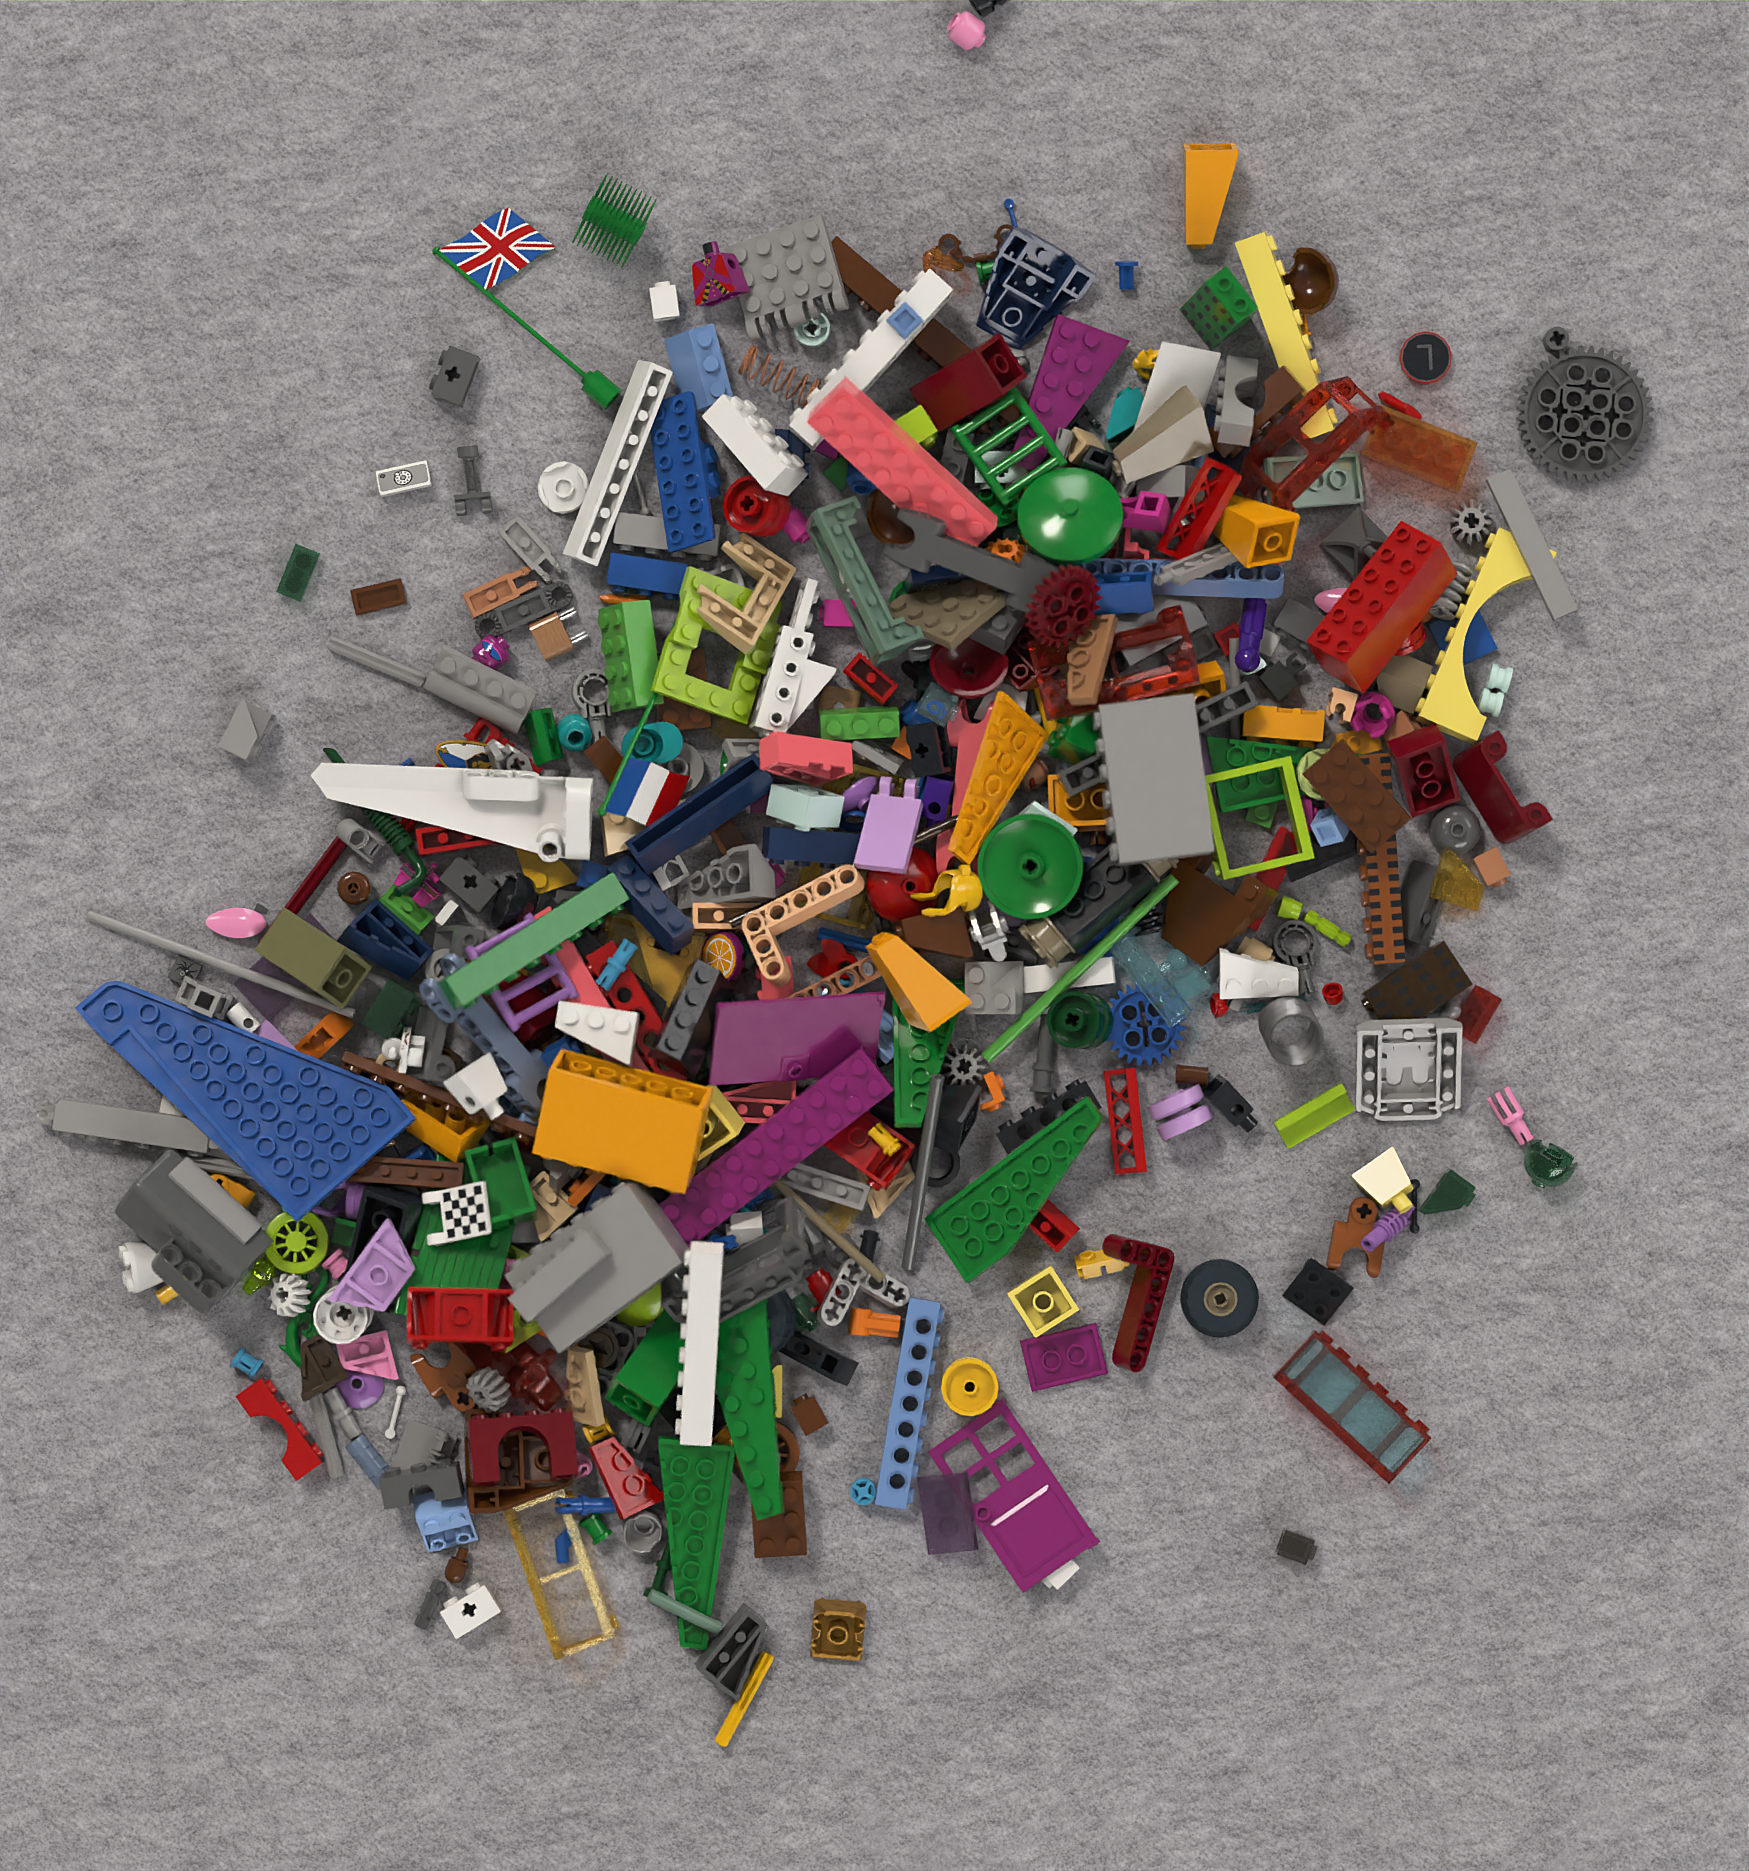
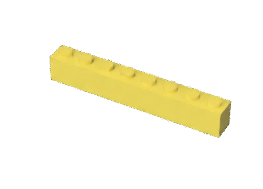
M1266 231L1235 242L1278 367L1287 366L1306 389L1301 393L1304 398L1293 406L1304 440L1335 430V423L1339 422L1334 408L1329 409L1326 399L1330 398L1326 384H1321L1317 375L1321 373L1320 366L1316 358H1311L1309 349H1312V344L1308 334L1303 335L1300 325L1304 324L1299 309L1294 310L1291 300H1294L1295 296L1291 285L1285 284L1283 275H1286V270L1282 260L1277 261L1274 251L1277 250V245L1273 235L1268 236Z

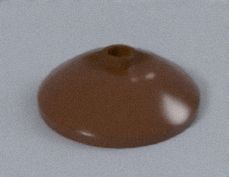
M877 488L869 496L866 511L867 521L872 534L884 545L886 543L909 544L915 538L913 529L897 518L900 508Z

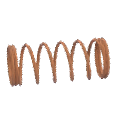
M754 344L751 345L738 369V374L743 375L751 362L748 372V379L751 380L765 364L760 380V385L764 386L778 370L773 384V392H778L790 377L785 393L786 400L794 395L803 382L798 397V406L802 405L805 408L808 404L807 397L814 389L819 388L821 379L817 378L806 398L800 403L809 374L806 373L794 391L788 396V391L796 371L795 366L775 390L784 361L781 360L769 378L763 383V378L771 358L770 353L757 371L750 377L759 347L754 346Z

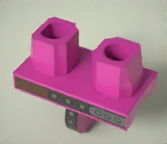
M404 863L399 868L401 872L398 874L394 884L399 886L415 875V870L409 864ZM432 863L429 867L426 866L427 875L425 881L419 886L421 889L412 898L422 908L442 895L427 881L428 878L435 884L439 881L440 877L434 873L438 867L435 863Z

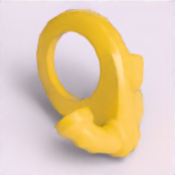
M1150 348L1145 351L1143 349L1138 354L1132 366L1138 376L1150 380L1149 370H1153L1155 365L1153 361L1157 359L1159 350Z

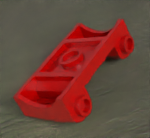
M868 1111L822 1145L861 1171L868 1178L866 1183L878 1192L881 1188L885 1191L889 1188L917 1150L913 1143ZM878 1123H881L894 1139H899L898 1143L901 1147L892 1156H889L887 1153L883 1154V1149L868 1135L869 1131L873 1127L876 1128Z
M408 1287L406 1343L412 1345V1349L417 1350L427 1349L428 1345L433 1344V1342L486 1343V1346H491L492 1351H506L507 1347L512 1346L514 1342V1305L508 1299L514 1292L511 1289Z

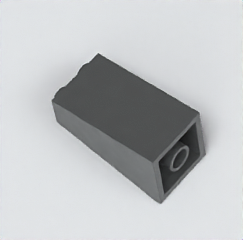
M1154 595L1153 611L1144 614L1131 612L1115 615L1118 623L1107 663L1113 674L1117 676L1207 625L1204 610L1197 606L1193 596Z

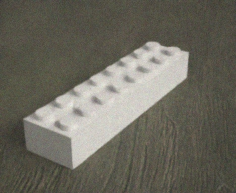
M931 269L926 273L921 271L913 279V288L909 292L904 290L894 301L895 308L891 312L886 310L878 318L877 328L873 332L869 329L860 338V347L856 351L851 349L843 357L842 367L838 371L834 368L825 377L824 387L821 390L818 388L814 389L807 397L808 404L803 410L800 407L797 408L790 416V431L812 451L815 450L824 438L807 423L810 411L845 377L865 394L953 296V289ZM904 302L924 320L906 339L886 321Z

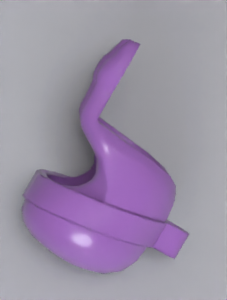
M344 1182L337 1189L343 1188L345 1191L332 1209L328 1210L316 1206L310 1212L328 1217H336L346 1213L348 1219L357 1220L363 1189L370 1186V1184Z

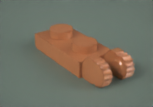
M527 566L511 574L507 573L464 593L462 596L473 619L521 597V594L538 587L537 581H530L517 589L513 581L528 575L531 572V568Z

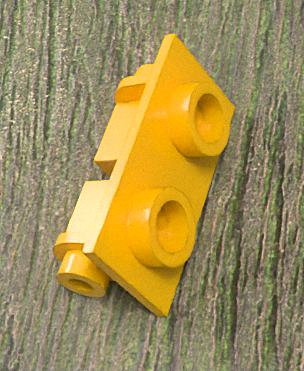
M1103 1249L1098 1251L1088 1250L1074 1256L1078 1278L1084 1277V1280L1101 1276V1266L1106 1267L1107 1274L1124 1271L1125 1267H1129L1127 1262L1106 1256L1103 1253Z

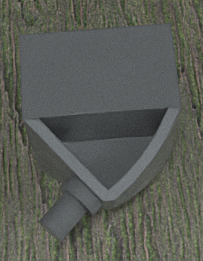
M1358 507L1319 547L1354 581L1388 537Z

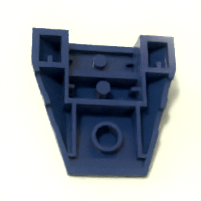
M1012 227L998 248L976 326L993 336L1000 332L1007 344L1016 349H1021L1044 330L1043 326L1056 317V315H1062V311L1072 302L1079 301L1097 275L1067 252L1029 230Z

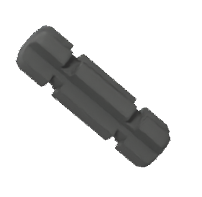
M438 1579L432 1581L429 1588L431 1590L427 1592L420 1608L421 1613L417 1615L414 1622L415 1626L425 1630L428 1628L431 1621L429 1618L433 1616L441 1598L440 1594L443 1593L446 1583Z

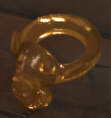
M933 246L923 254L922 261L925 273L929 269L936 273V269L931 268V264L953 272L964 270V264L952 259L951 255H943L939 246Z

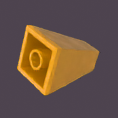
M1235 143L1183 144L1184 241L1192 249H1204L1206 244L1213 243L1238 158V148Z
M1233 494L1212 532L1245 568L1291 560L1300 516L1291 511Z
M883 932L874 936L872 942L866 946L867 951L909 1025L931 1032L972 1003L965 994L898 936Z

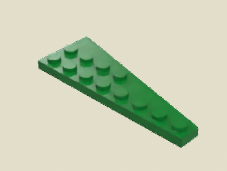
M768 1298L718 1324L715 1376L716 1392L757 1521L784 1512L782 1482H780L779 1462L781 1461L777 1444V1436L779 1435L775 1418V1411H777L775 1383L771 1366L772 1345H770L769 1340L770 1319H768L767 1314Z
M658 1436L675 1600L711 1617L735 1448L733 1444L712 1442L711 1446L681 1445L680 1438ZM677 1616L680 1647L706 1650L709 1631Z

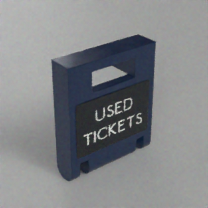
M941 565L931 566L928 573L910 569L904 582L905 593L910 594L960 583L964 574Z

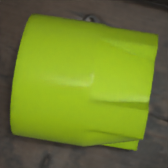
M1282 895L1276 915L1298 920L1303 903Z

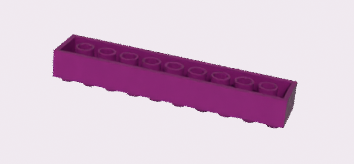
M861 1046L693 1176L685 1194L670 1193L658 1202L659 1206L688 1247H691V1241L697 1242L891 1093L894 1090V1086L863 1046Z

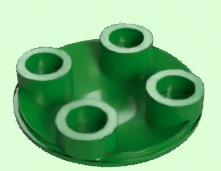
M983 490L978 494L979 500L998 517L996 528L1006 526L1018 518V506L1021 499L1019 493L1010 498L1011 502L1005 507L991 490Z

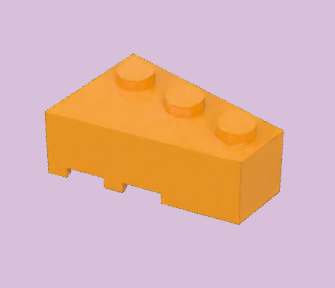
M1257 705L1255 708L1243 713L1241 737H1246V741L1262 742V739L1273 740L1272 744L1288 745V741L1298 742V747L1314 748V744H1319L1323 741L1325 710L1309 711L1302 710L1301 708L1288 709Z

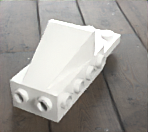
M807 578L800 583L789 625H783L778 629L767 671L763 675L748 730L758 732L759 738L770 736V733L775 731L786 733L836 672L837 668L807 660L809 656H812L816 642L812 641L814 634L805 632L806 628L809 629L813 614L809 613L813 603L816 604L820 589L816 588L818 583L816 580Z

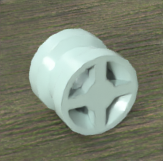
M1492 663L1486 688H1497L1501 692L1507 693L1513 668L1507 667L1503 669L1498 664Z
M1483 688L1478 703L1479 712L1481 714L1487 712L1492 717L1498 718L1504 693H1493L1489 689Z

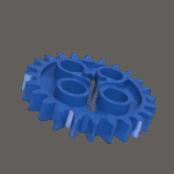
M1136 982V990H1132L1129 985H1126V994L1118 990L1119 999H1109L1113 1004L1111 1008L1113 1027L1106 1041L1113 1040L1114 1044L1110 1050L1118 1048L1120 1050L1118 1058L1125 1054L1128 1055L1127 1063H1130L1133 1058H1136L1137 1066L1141 1065L1143 1059H1146L1148 1066H1151L1152 1058L1161 1063L1162 1054L1168 1058L1171 1057L1169 1048L1178 1050L1177 1045L1174 1043L1175 1040L1183 1041L1184 1039L1178 1035V1031L1186 1030L1184 1026L1179 1025L1180 1021L1186 1019L1184 1016H1178V1012L1183 1009V1006H1174L1178 999L1177 997L1167 998L1170 993L1169 989L1163 994L1160 993V984L1152 990L1150 982H1147L1145 989H1142L1141 984ZM1139 1001H1143L1145 1019L1151 1022V1025L1147 1026L1148 1047L1144 1046L1143 1029L1137 1027V1022L1141 1021ZM1154 1001L1162 1006L1161 1014L1156 1017L1148 1013V1006ZM1127 1005H1131L1136 1009V1016L1133 1020H1126L1122 1016V1009ZM1157 1027L1162 1028L1166 1033L1165 1039L1159 1043L1155 1042L1151 1037L1152 1031ZM1130 1031H1135L1140 1036V1041L1136 1046H1130L1126 1043L1125 1038Z

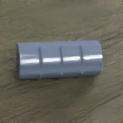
M362 1434L345 1448L358 1463L360 1469L368 1476V1479L378 1489L380 1487V1476L390 1467L380 1456V1453L376 1451L372 1443Z

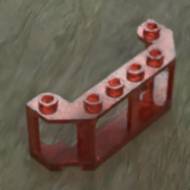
M1349 376L1320 382L1276 426L1272 427L1269 433L1258 444L1254 445L1244 457L1239 473L1242 479L1237 489L1245 498L1256 501L1252 496L1263 484L1272 492L1271 506L1294 512L1296 508L1292 503L1365 431L1373 435L1375 433L1373 428L1379 425L1387 432L1395 422L1380 405L1378 406L1359 389ZM1358 394L1371 408L1357 409L1349 401ZM1333 398L1337 404H1340L1348 411V416L1322 442L1316 444L1300 428ZM1293 437L1308 451V455L1281 482L1275 483L1260 469L1263 466V459L1272 457Z

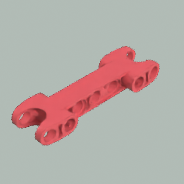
M956 697L952 702L947 721V733L950 747H958L952 816L960 812L995 701L990 702L985 718L977 724L969 719L964 698ZM954 828L937 836L936 865L938 875L945 870H952L957 859L948 850ZM980 849L972 860L973 872L978 875Z

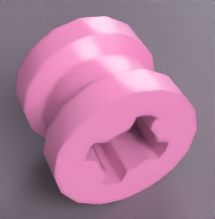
M341 1248L335 1251L321 1265L332 1273V1278L335 1281L345 1273L348 1262Z

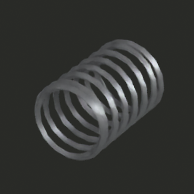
M1297 996L1275 997L1266 1003L1261 1010L1258 1023L1261 1036L1272 1057L1279 1063L1290 1067L1304 1066L1313 1061L1321 1052L1324 1038L1323 1030L1310 1005ZM1300 1016L1310 1021L1307 1034L1302 1040L1294 1044L1282 1045L1275 1043L1271 1038L1276 1025L1287 1017Z

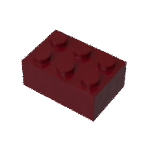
M1436 723L1386 741L1402 801L1412 818L1461 800L1446 741Z

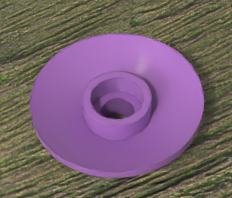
M876 776L866 777L848 788L842 795L844 803L841 814L849 811L867 810L871 794L876 795L879 791V778Z
M345 1369L349 1378L332 1387H338L347 1406H351L354 1409H362L371 1406L379 1399L384 1388V1377ZM358 1378L362 1381L360 1388L353 1386L352 1382L354 1379Z

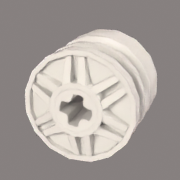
M337 1284L330 1288L316 1303L313 1313L314 1325L318 1333L327 1341L336 1344H346L358 1339L371 1324L374 1310L370 1307L352 1306L350 1303L331 1302L328 1300L339 1285ZM344 1306L345 1309L351 1310L348 1317L346 1313H341L340 1311Z

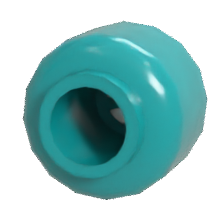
M569 714L563 717L558 724V739L565 749L573 752L581 751L590 744L592 739L591 726L582 715Z

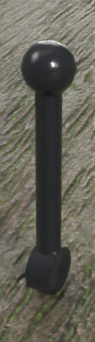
M1411 1179L1410 1182L1413 1186L1412 1204L1415 1206V1209L1412 1211V1224L1409 1229L1411 1233L1416 1234L1420 1230L1417 1224V1189L1420 1187V1182L1417 1179Z

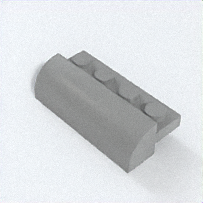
M446 645L442 647L424 685L425 690L517 736L522 730L538 691Z

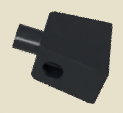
M1220 1074L1202 1089L1204 1097L1234 1127L1240 1125L1246 1132H1249L1258 1124V1121L1250 1114L1254 1108ZM1237 1104L1236 1109L1231 1111L1232 1107Z

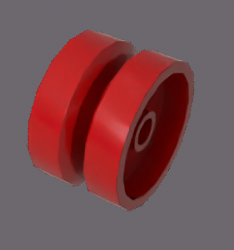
M750 475L738 478L732 483L724 496L723 502L724 516L730 526L740 532L763 538L773 536L784 528L789 519L791 509L789 496L765 490Z

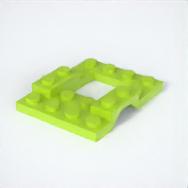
M691 566L687 567L679 592L681 606L675 626L665 640L651 691L741 725H746L761 675L766 674L780 626L776 623L783 601L779 600L754 646L746 654L739 650L728 690L685 674L691 651L697 647L702 628L717 633L697 613V608L701 607V595L697 594V588L702 584L740 611L744 608L753 590Z

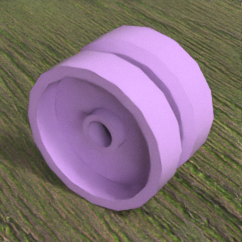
M1199 1084L1172 1092L1162 1097L1160 1101L1147 1107L1153 1120H1159L1167 1116L1170 1118L1161 1123L1157 1128L1162 1141L1214 1118L1209 1105L1203 1104L1193 1109L1191 1105L1201 1101L1204 1097Z

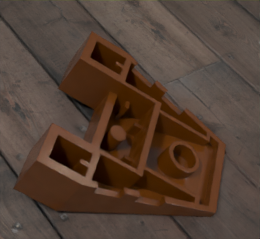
M1213 853L1210 855L1179 858V862L1176 864L1177 868L1172 867L1171 874L1179 883L1168 893L1164 920L1166 927L1163 928L1162 939L1201 966L1206 965L1219 954V948L1225 949L1228 943L1237 935L1244 933L1250 924L1256 919L1262 918L1279 894V891L1261 879L1249 874L1235 894L1206 875L1207 870L1211 866V861L1214 860Z

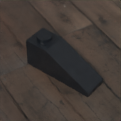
M796 1330L789 1343L779 1350L782 1354L821 1375L848 1386L859 1362Z

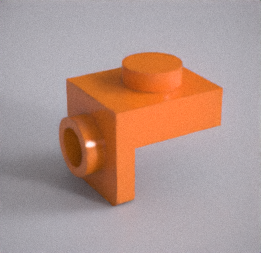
M993 1071L982 1075L992 1100L979 1105L980 1110L986 1109L988 1113L1001 1108L1000 1102L1005 1100L1001 1091L1005 1089L1000 1074L995 1076Z

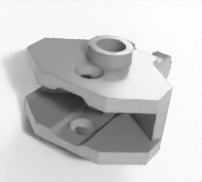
M988 900L990 910L980 914H976L975 909L969 911L973 925L969 929L974 942L978 941L983 950L988 949L993 960L1002 962L1007 955L1004 942H1007L1005 931L1009 930L1005 916H999L996 906Z

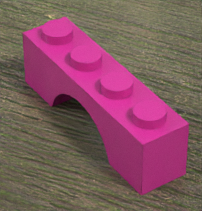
M1141 491L1134 498H1120L1123 508L1122 527L1165 533L1172 512L1166 494Z

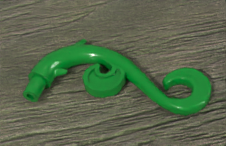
M322 1266L313 1271L320 1274L321 1281L315 1291L307 1298L311 1303L305 1305V1312L291 1317L286 1329V1345H279V1348L300 1369L302 1365L298 1343L300 1325L303 1322L309 1325L308 1329L301 1331L306 1338L310 1339L319 1334L314 1325L313 1313L307 1312L327 1287L329 1272ZM308 1274L301 1275L302 1280L307 1281ZM309 1283L306 1287L307 1290L312 1288V1285Z

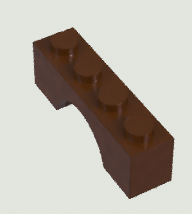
M1285 365L1263 382L1266 400L1260 413L1253 418L1250 438L1252 441L1264 432L1262 427L1269 421L1274 424L1284 415L1282 410L1290 404L1293 407L1304 398L1301 393L1306 389ZM1214 425L1208 429L1212 445L1223 458H1227L1229 455L1234 458L1244 449L1242 445L1218 442L1219 431H1214Z

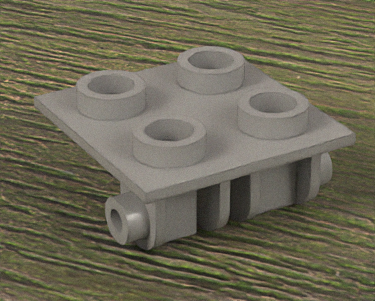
M408 1419L392 1467H400V1470L411 1469L410 1466L417 1463H426V1466L436 1465V1462L439 1460L450 1459L458 1435Z

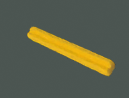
M761 1652L741 1690L739 1701L735 1700L715 1737V1742L720 1746L726 1747L730 1742L771 1666L774 1657L768 1652Z

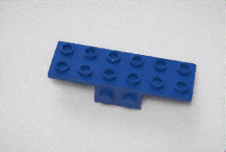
M687 391L661 401L650 430L667 547L671 553L715 539L709 497L714 498L721 495V477L717 471L716 464L718 459L717 452L714 446L700 439L694 394Z

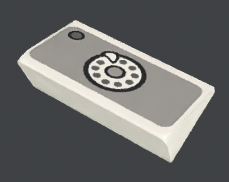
M427 460L376 471L381 497L432 486Z

